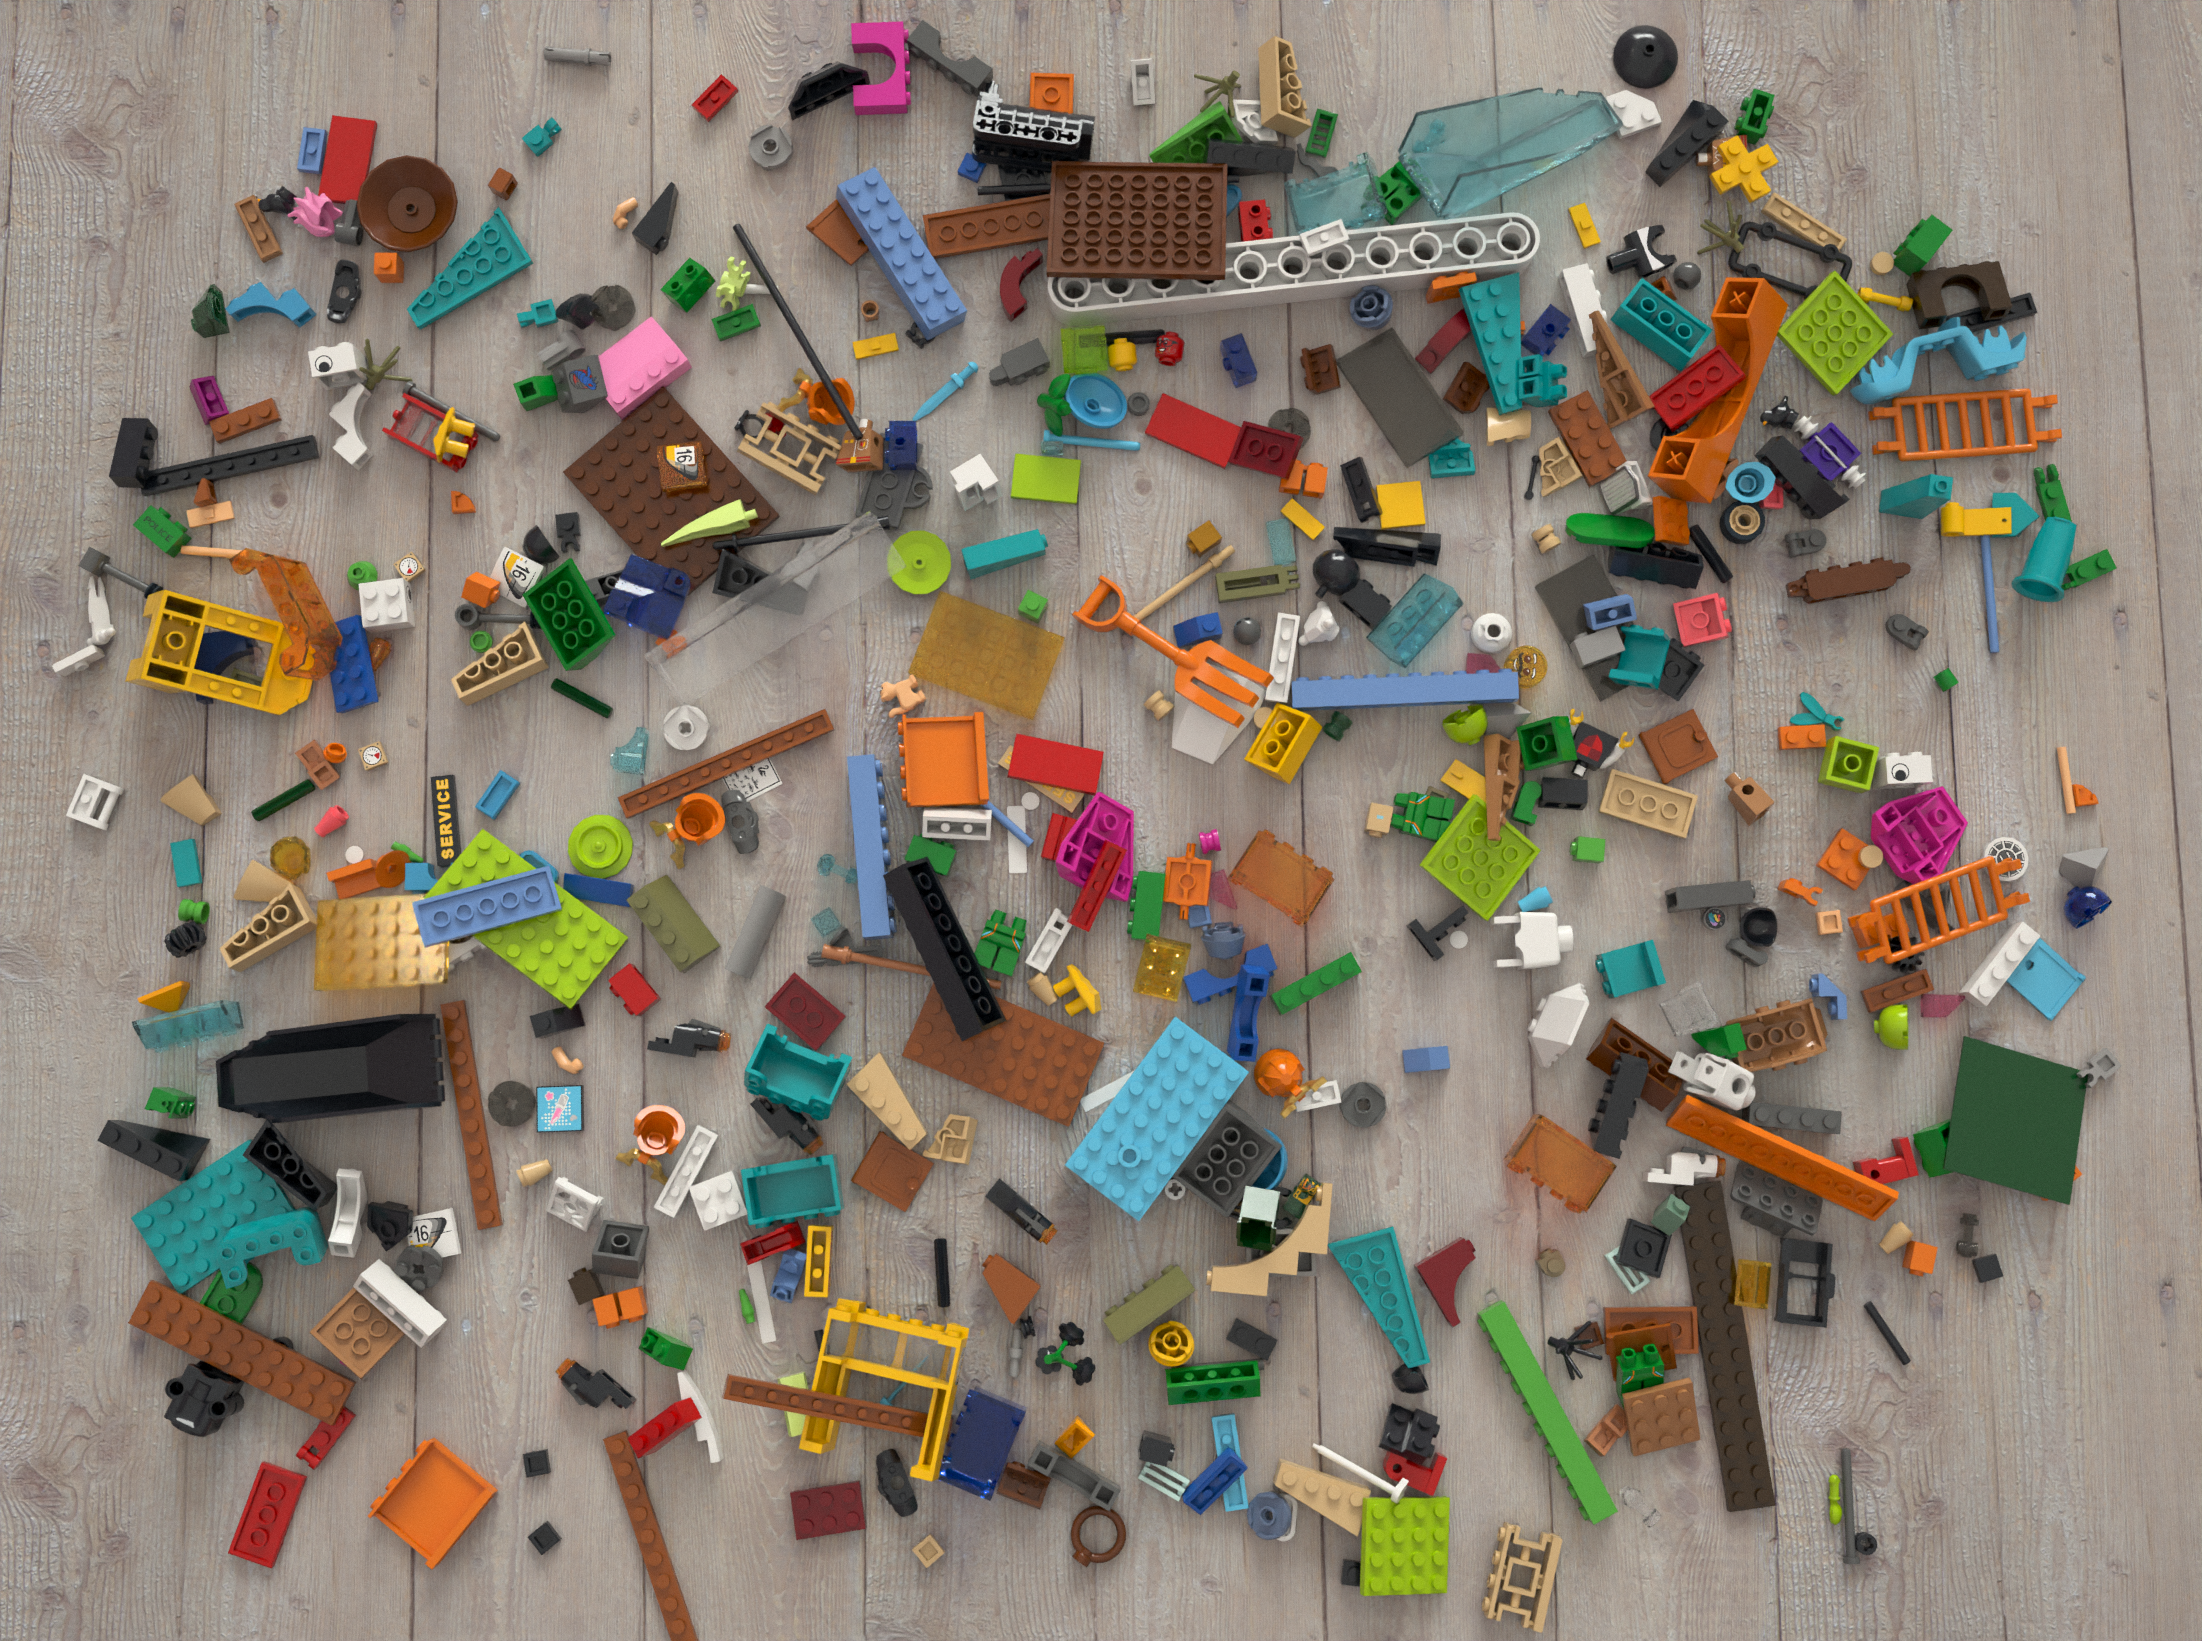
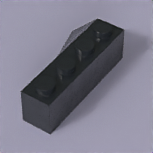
M1692 100L1645 173L1661 187L1715 139L1729 121L1713 105Z
M1206 137L1203 163L1227 164V174H1239V177L1273 172L1292 174L1296 151L1291 147Z
M1783 435L1772 437L1754 455L1759 460V463L1770 468L1776 478L1774 483L1784 489L1787 493V498L1791 502L1796 503L1801 509V514L1809 520L1821 519L1850 500L1845 494L1840 496L1833 489L1836 485L1832 481H1826L1818 475L1819 469L1814 464L1804 462L1802 460L1804 455Z
M1655 540L1651 544L1647 543L1642 548L1610 546L1608 556V573L1618 577H1632L1640 581H1654L1661 585H1676L1683 589H1696L1704 568L1702 555L1677 547H1673L1670 550L1661 542Z
M266 1119L243 1156L312 1210L316 1211L327 1205L337 1191V1184L298 1155L270 1119Z
M108 1120L97 1141L177 1181H187L193 1174L210 1139L123 1120Z

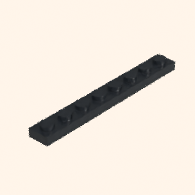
M309 435L150 470L149 478L146 480L145 487L141 488V493L146 497L196 486L202 478L214 482L318 459L319 453L316 437Z

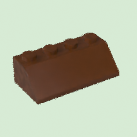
M1611 1017L1591 1046L1586 1060L1611 1077L1612 1072L1610 1069L1614 1059H1618L1620 1052L1646 1059L1649 1071L1640 1097L1650 1106L1662 1112L1677 1097L1683 1081L1668 1072L1673 1060Z

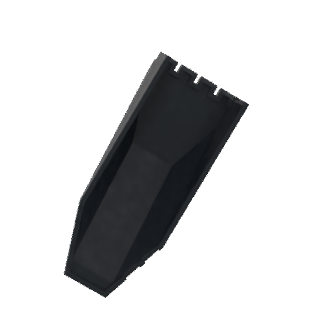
M395 1014L268 1031L266 1036L259 1040H252L243 1049L234 1050L216 1061L218 1107L238 1113L251 1114L255 1118H269L272 1123L440 1107L442 1102L445 1101L444 1085L438 1084V1081H444L443 1062H437V1058H442L441 1039H435V1035L441 1034L440 1018H436V1014Z

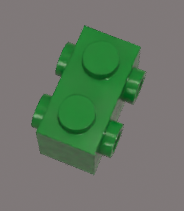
M1753 89L1748 98L1744 97L1740 110L1743 111L1742 116L1737 118L1734 130H1737L1735 136L1747 135V143L1756 145L1760 138L1765 137L1768 129L1766 122L1772 115L1774 109L1772 102L1775 95Z
M689 257L660 290L671 303L687 313L715 283V279L705 267Z

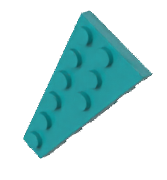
M499 207L494 211V215L489 221H485L482 224L480 231L473 238H470L448 262L445 270L442 273H438L434 278L435 281L428 289L423 290L407 308L419 330L533 264V261Z
M1518 272L1459 289L1499 415L1522 408V401L1519 400L1521 324L1520 277Z
M1394 1227L1328 1243V1248L1407 1368L1431 1363Z

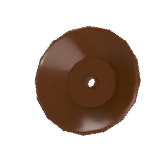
M405 155L387 159L370 171L360 186L357 210L360 224L373 241L388 250L412 252L428 248L444 237L455 220L458 200L454 183L442 167L427 158ZM411 207H415L414 211L408 212Z

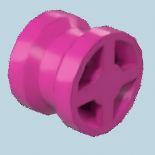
M1216 829L1211 830L1210 833H1198L1203 855L1208 854L1211 850L1221 851Z

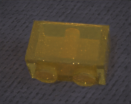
M1738 1259L1734 1305L1768 1309L1772 1263Z

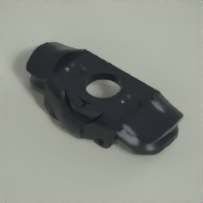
M342 259L338 261L335 268L334 281L327 306V318L334 323H345L362 295L360 278H358V265L353 261ZM344 286L349 289V295L346 298L337 296L336 290L339 287Z
M895 1449L881 1452L876 1457L878 1491L881 1495L883 1494L888 1504L892 1505L900 1517L909 1516L917 1511L918 1505L902 1462ZM894 1476H901L904 1479V1485L899 1490L891 1487L890 1482Z

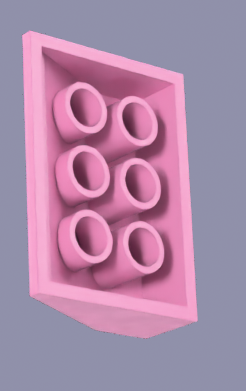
M652 317L598 356L608 394L605 400L622 421L663 386L666 388L692 368L685 355Z

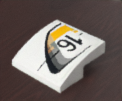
M504 547L490 578L500 582L498 589L500 596L527 609L528 604L523 594L539 582L546 568Z
M453 1208L413 1217L412 1233L407 1236L409 1246H429L436 1250L441 1257L461 1253Z

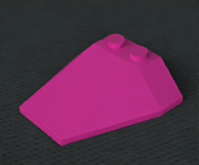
M1941 786L1884 804L1872 814L1871 840L1882 851L1884 859L1896 876L1916 884L1942 874L1968 822L1944 787Z
M1097 792L1062 841L1055 864L1060 877L1083 888L1105 840L1127 849L1105 897L1126 902L1133 883L1134 811L1107 795Z

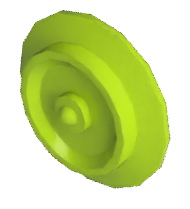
M924 530L910 531L901 535L891 545L887 556L888 571L893 582L902 590L912 594H928L938 589L947 580L951 569V555L946 544L937 535Z
M593 815L583 819L574 827L568 840V854L572 864L580 873L588 877L606 879L614 876L627 866L632 856L633 840L629 829L620 820L609 815Z

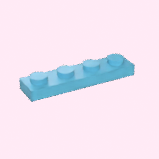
M1235 1414L1211 1416L1217 1457L1229 1447L1241 1459ZM1244 1474L1223 1493L1226 1512L1249 1508Z

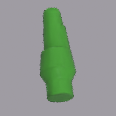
M395 841L391 846V849L394 851L400 850L407 853L409 860L412 862L423 863L424 861L423 858L412 852L405 844Z
M741 1289L739 1290L742 1316L745 1318L746 1324L756 1322L754 1318L755 1311L746 1291Z

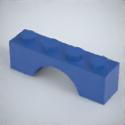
M1268 944L1245 953L1244 965L1263 966L1270 974V977L1274 976L1273 971L1278 968ZM1205 969L1184 976L1182 979L1192 1003L1198 1002V1005L1211 1001L1210 996L1218 993L1221 997L1231 993V988L1238 985L1239 973L1231 978L1222 979L1214 977Z
M1240 966L1227 1052L1233 1060L1252 1062L1256 1060L1259 1043L1257 1014L1261 1000L1267 995L1270 974L1263 966Z

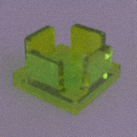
M1104 325L1060 328L1064 374L1097 373V371L1108 370Z

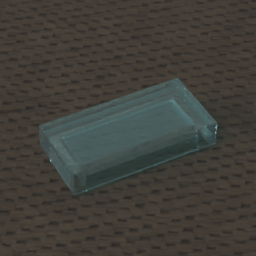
M1288 518L1266 522L1274 566L1296 562Z

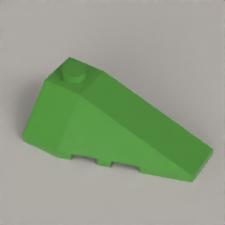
M1219 101L1197 115L1152 151L1149 156L1153 163H1203L1206 137L1243 141L1222 103Z

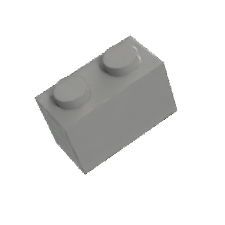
M1616 625L1596 629L1595 633L1590 635L1587 632L1576 635L1574 637L1575 640L1569 644L1579 669L1620 655L1625 651Z

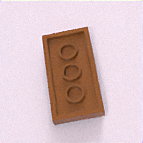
M1588 390L1548 410L1551 419L1589 488L1600 483L1601 480L1614 473L1617 467L1627 461Z
M1696 1306L1603 1307L1604 1348L1606 1355H1609L1606 1338L1608 1333L1666 1323L1671 1325L1675 1354H1699Z

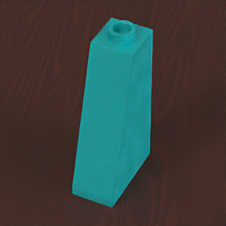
M1929 474L1882 490L1879 513L1923 519L1951 500L1953 477Z
M1035 529L961 549L970 580L1046 555L1045 548L1048 547L1045 535H1040L1039 530Z

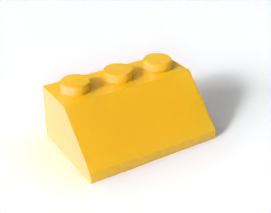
M1277 702L1244 760L1269 776L1290 784L1320 733L1322 726L1311 715ZM1275 717H1276V722H1275V724L1271 727V724L1273 723V721H1274V719H1275Z

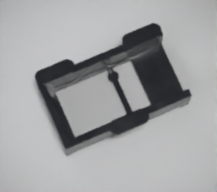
M1780 1238L1781 1248L1774 1321L1827 1328L1829 1299H1832L1835 1294L1836 1277L1831 1273L1833 1244ZM1790 1261L1818 1264V1275L1793 1274L1789 1272ZM1794 1277L1817 1280L1815 1316L1787 1313L1789 1279Z

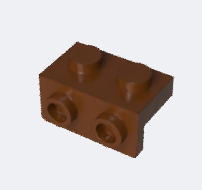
M1328 344L1311 350L1307 348L1301 349L1302 356L1300 361L1306 372L1304 382L1309 391L1318 395L1341 388L1333 345Z
M1463 362L1443 400L1461 414L1473 413L1480 406L1483 394L1490 388L1486 374H1483L1469 362Z
M1007 1462L996 1494L1040 1510L1051 1478L1035 1469L1034 1471L1026 1469L1025 1465L1020 1462Z

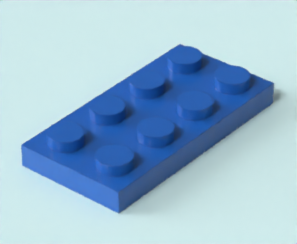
M355 615L322 626L336 712L345 713L377 703L378 696L366 630L362 625V616Z

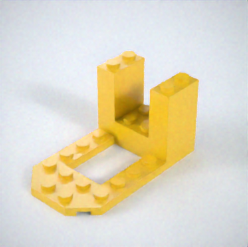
M161 590L148 595L142 617L151 619L142 657L130 661L125 682L171 694L187 691L275 715H281L308 699L319 656L315 649L312 648L302 628L168 590ZM205 626L272 644L261 687L194 669Z

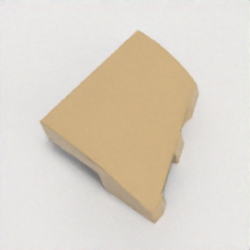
M1487 407L1485 414L1487 446H1494V441L1502 439L1507 443L1515 439L1530 437V410H1517L1499 415L1497 408Z
M1557 437L1539 448V458L1541 459L1540 476L1542 477L1541 494L1543 497L1583 477L1561 438Z
M193 774L169 790L160 799L162 803L201 826L222 814L211 795L206 793L197 776Z
M252 860L242 876L233 898L236 900L270 902L274 897L282 894L288 884L291 883L296 886V883L272 871L256 860Z
M950 1114L945 1120L943 1128L934 1136L935 1141L928 1150H924L923 1157L969 1165L978 1120Z

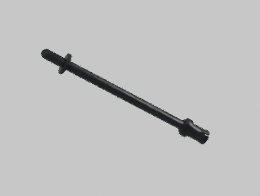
M888 515L876 518H868L866 516L860 522L744 538H738L736 534H732V539L716 541L712 547L715 550L734 548L735 553H739V547L856 531H862L867 535L873 531L890 530Z

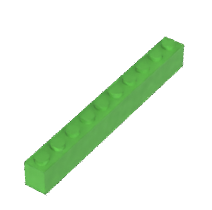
M1500 1300L1478 1312L1477 1315L1480 1319L1477 1320L1480 1329L1483 1333L1487 1331L1491 1339L1488 1343L1492 1351L1499 1353L1502 1359L1499 1362L1505 1374L1509 1373L1513 1379L1510 1384L1517 1395L1521 1394L1524 1400L1521 1404L1526 1414L1533 1416L1536 1422L1533 1424V1427L1539 1437L1543 1436L1547 1442L1544 1447L1551 1458L1555 1457L1558 1463L1555 1467L1561 1478L1567 1479L1569 1483L1567 1490L1573 1500L1577 1498L1581 1505L1578 1510L1585 1521L1589 1520L1594 1525L1618 1512L1506 1303Z

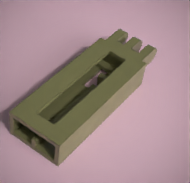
M1282 565L1216 573L1215 581L1219 604L1285 595L1287 590L1299 589L1300 583L1291 584L1290 582L1299 580L1298 574L1289 575L1290 572L1298 571L1297 566L1282 567ZM1275 575V579H1267V585L1261 586L1260 577Z

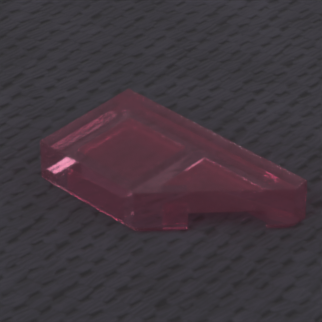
M1467 653L1465 669L1467 674H1476L1477 670H1489V673H1498L1500 667L1495 663L1496 661L1491 655Z
M1225 870L1212 873L1209 897L1236 910L1238 907Z
M1921 994V1017L1946 1018L1965 1000V996Z

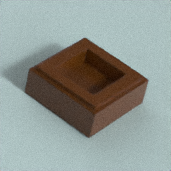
M1597 1321L1591 1322V1325L1577 1337L1578 1340H1594L1591 1344L1579 1345L1582 1350L1604 1344ZM1582 1325L1577 1326V1327H1574L1575 1332H1576Z

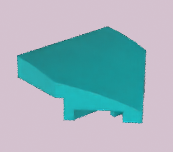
M1450 430L1444 434V437L1436 446L1432 447L1431 453L1428 456L1431 479L1475 474L1473 452L1470 450L1471 445L1469 443L1465 444L1456 438Z
M1993 493L1992 508L2011 507L2012 534L1992 535V538L2019 537L2029 525L2040 517L2017 493Z

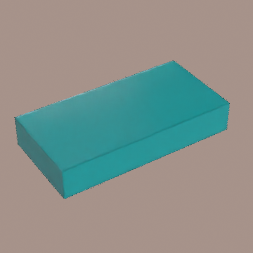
M195 839L170 843L177 887L182 888L203 883Z

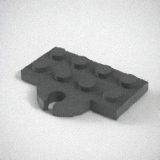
M880 433L883 437V470L868 472L855 516L856 518L863 519L866 516L868 518H876L888 515L890 527L899 529L904 509L920 508L930 499L928 494L918 495L915 492L918 485H925L929 490H933V484L927 471L918 466L924 447L923 444Z

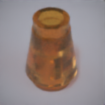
M375 637L373 641L371 640L369 645L373 671H377L392 651L390 649L392 644L379 637Z

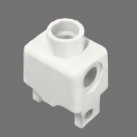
M1518 912L1513 916L1490 918V925L1514 924L1516 959L1493 961V968L1517 967V970L1550 967L1560 962V953L1573 951L1572 928L1570 925L1558 926L1557 916L1554 913Z
M1676 1052L1668 1072L1685 1081L1683 1086L1685 1091L1710 1104L1733 1110L1746 1108L1752 1103L1755 1097V1087L1752 1084L1754 1081L1753 1073L1728 1059H1723L1713 1054L1699 1053L1693 1059L1682 1052ZM1682 1060H1684L1683 1067L1680 1065Z

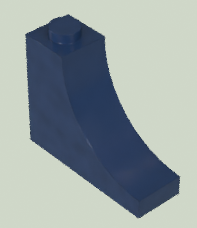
M226 631L203 633L194 669L221 676L230 664L242 657L254 654L253 647H256V640ZM196 694L197 702L204 705L214 704L213 698Z

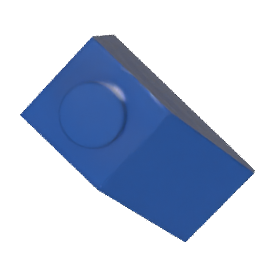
M1218 612L1197 616L1173 626L1178 648L1221 639L1223 634Z

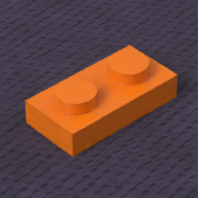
M1825 725L1779 727V750L1826 747Z

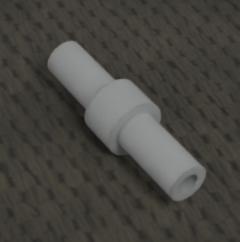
M1013 1329L1012 1347H1009L1008 1357H1011L1009 1376L1018 1377L1019 1362L1023 1354V1348H1021L1022 1329Z

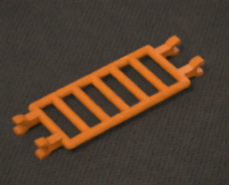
M2023 388L1896 397L1892 399V407H1874L1872 411L1868 412L1869 421L1893 418L1896 436L1895 442H1877L1876 445L1872 446L1873 455L1897 452L1898 459L1902 462L2036 452L2038 449L2037 442H2056L2057 439L2062 438L2061 429L2036 432L2033 408H2052V405L2058 403L2057 395L2032 397L2031 390ZM2022 397L2028 444L2016 445L2010 398ZM2001 399L2006 446H1994L1988 400ZM1979 400L1984 447L1972 448L1967 401ZM1957 402L1963 449H1950L1945 403ZM1935 403L1941 450L1929 451L1923 404ZM1914 405L1919 452H1907L1901 406Z
M1988 856L1873 899L1870 902L1871 911L1848 918L1849 926H1857L1858 929L1874 922L1880 944L1876 947L1856 952L1858 961L1865 960L1866 963H1871L1877 958L1883 957L1886 964H1891L2006 920L2008 918V908L2030 902L2028 893L2020 894L2019 891L2011 893L2010 896L2004 897L1999 875L2022 868L2020 859L2012 860L2009 857L1996 864L1994 857ZM1987 867L1998 911V913L1987 916L1977 870ZM1966 874L1969 877L1979 919L1970 924L1968 923L1958 882V877ZM1949 881L1960 928L1949 931L1938 886ZM1930 889L1941 934L1931 939L1919 892ZM1907 896L1911 898L1921 938L1920 943L1912 946L1900 899ZM1889 903L1892 906L1902 950L1891 953L1880 908Z

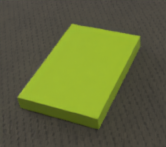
M1015 453L1011 498L1077 505L1081 460Z

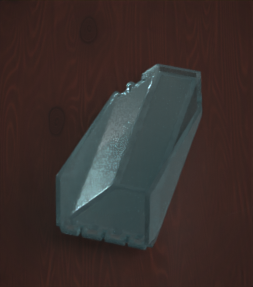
M1538 87L1416 112L1398 149L1399 154H1401L1398 160L1404 169L1408 171L1415 185L1419 187L1418 189L1427 203H1430L1429 206L1437 218L1443 217L1447 220L1456 218L1581 156L1621 129L1623 122L1601 92L1578 91L1576 95H1565L1563 89H1558L1553 94L1543 93V88Z

